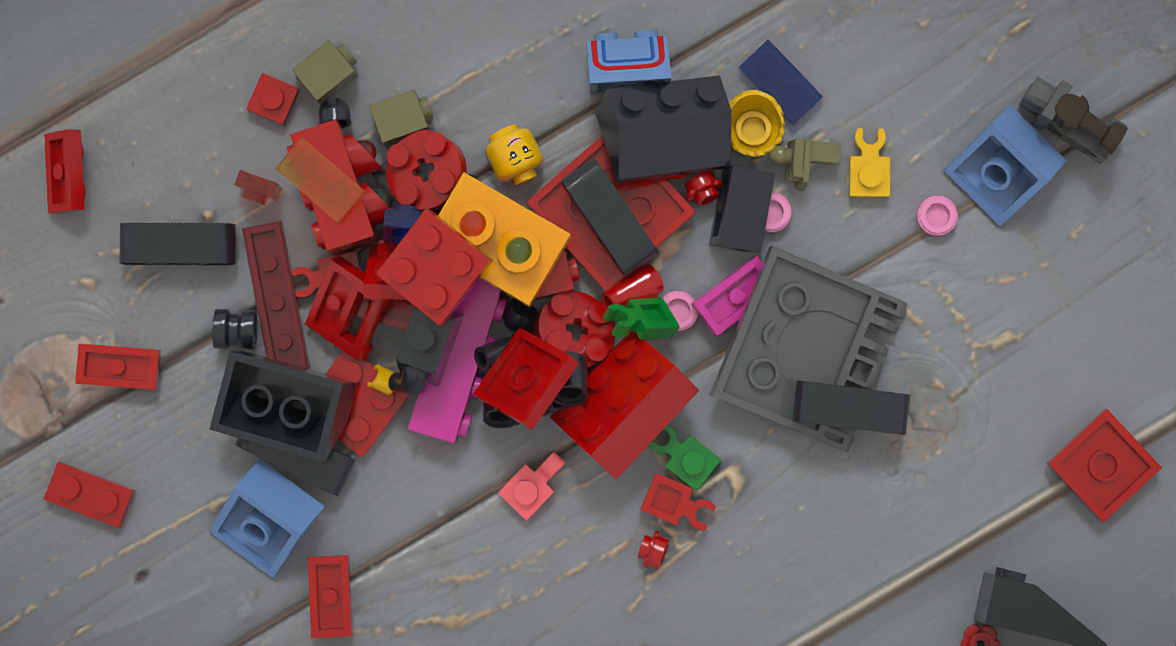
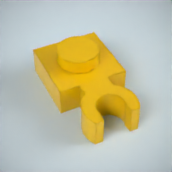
M858 128L854 134V143L860 151V156L849 157L850 198L890 197V157H879V150L884 145L886 139L884 129L877 130V141L874 144L864 142L863 128Z

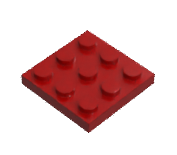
M601 135L532 196L526 204L535 214L571 234V239L566 249L598 285L606 291L623 278L624 275L560 181L562 178L590 159L595 158L655 248L662 244L696 212L667 179H646L617 183Z

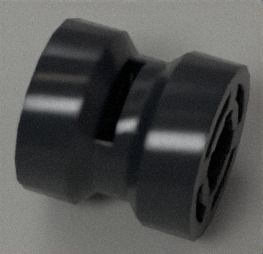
M215 309L212 328L213 347L227 349L230 345H239L241 349L255 350L258 334L257 311L243 310L240 314L231 313L228 309Z

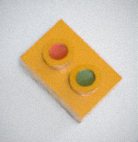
M464 172L438 215L493 260L480 279L529 308L571 239L570 233Z

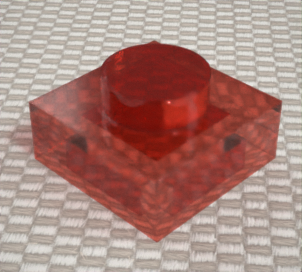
M239 170L234 184L239 189L244 190L243 198L265 205L266 199L277 202L282 186L276 182Z

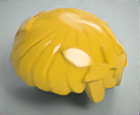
M748 90L739 93L729 102L731 108V149L744 156L760 157L769 153L781 142L785 132V122L782 116L784 114L781 106L772 96L762 91Z

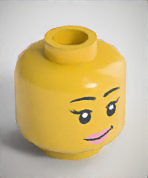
M513 124L488 137L490 143L485 148V155L496 178L500 182L513 180L515 186H520L537 177L535 169L543 163V155L530 129L518 128L517 124Z

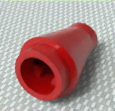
M652 265L641 266L628 276L621 278L610 289L602 293L603 303L608 309L613 304L626 307L631 299L658 298V295L664 291L663 281Z

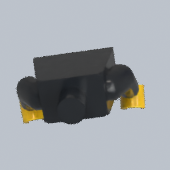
M415 307L396 360L399 372H394L377 364L373 368L378 371L377 376L373 382H368L367 385L387 395H390L392 392L419 395L426 390L428 383L439 387L464 314L454 311L443 326H439Z

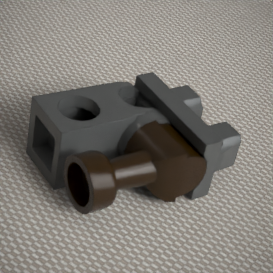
M1037 77L1018 104L1036 115L1032 125L1040 130L1047 126V129L1056 137L1100 164L1104 162L1109 154L1112 155L1128 130L1127 125L1114 117L1107 124L1089 111L1088 100L1083 95L1079 97L1074 94H1068L1073 86L1064 80L1054 87L1040 77Z

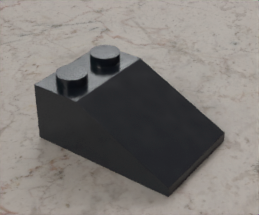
M996 567L995 575L984 572L974 620L987 625L1076 646H1107L1103 640L1038 586L1025 582L1027 574Z

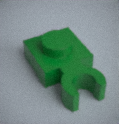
M663 297L631 299L626 307L613 304L608 307L603 316L604 321L617 322L612 331V335L617 338L626 337L630 332H636L640 340L672 338L680 327Z
M668 424L663 430L669 434V442L664 446H659L652 441L648 446L656 453L669 454L671 459L665 467L697 491L721 459L691 435L682 444L677 440L675 429Z

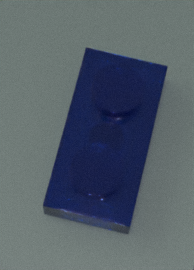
M769 39L738 68L759 91L769 94L781 106L783 116L793 126L823 98L817 89Z
M397 205L393 207V210L385 209L384 243L393 242L399 244L423 212L418 211L417 207L410 205Z

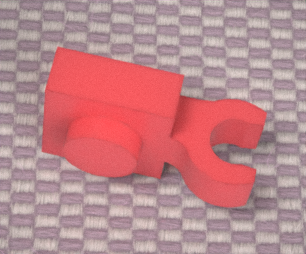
M554 451L536 471L526 463L498 494L527 521L555 492L547 482L566 462Z

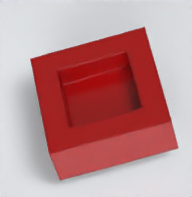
M262 73L246 109L249 112L285 126L300 89Z

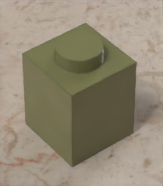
M330 40L292 69L320 105L358 76L352 68L357 63L356 59L343 44L336 48Z
M415 89L369 105L381 141L385 147L399 143L402 138L410 133L430 130L427 121L434 119L426 96L419 99Z

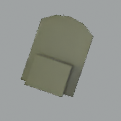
M794 139L787 142V148L782 145L775 146L770 151L769 158L777 165L786 164L784 180L793 181L796 190L804 191L809 183L810 163L822 165L839 164L841 143Z

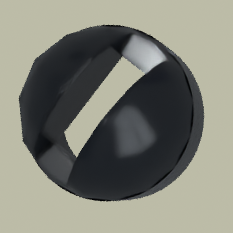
M336 98V105H330L327 99L321 104L318 114L319 124L337 119L343 128L351 125L350 109L343 100Z
M512 298L506 306L502 318L508 330L517 332L519 328L526 330L532 327L538 312L533 305L529 308Z

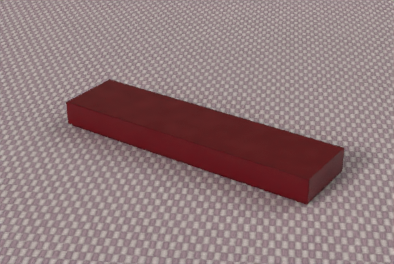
M276 221L242 228L266 357L311 370L298 300L295 296L296 289L291 274L292 268L283 222Z

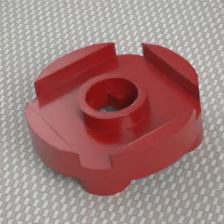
M420 130L410 133L402 138L398 144L392 145L386 155L388 162L386 178L391 193L400 204L422 212L425 209H430L433 212L442 209L463 172L467 174L466 160L461 148L445 135L435 131ZM424 162L434 165V170L429 172V180L427 181L423 177L418 176V171Z
M568 291L554 295L538 312L534 323V336L564 352L582 354L588 360V369L599 364L607 356L613 347L615 339L612 335L614 329L613 321H604L603 319L607 311L603 301H598L593 296L578 291ZM573 323L577 324L582 329L583 335L577 341L573 340L572 333L566 331V326H571Z

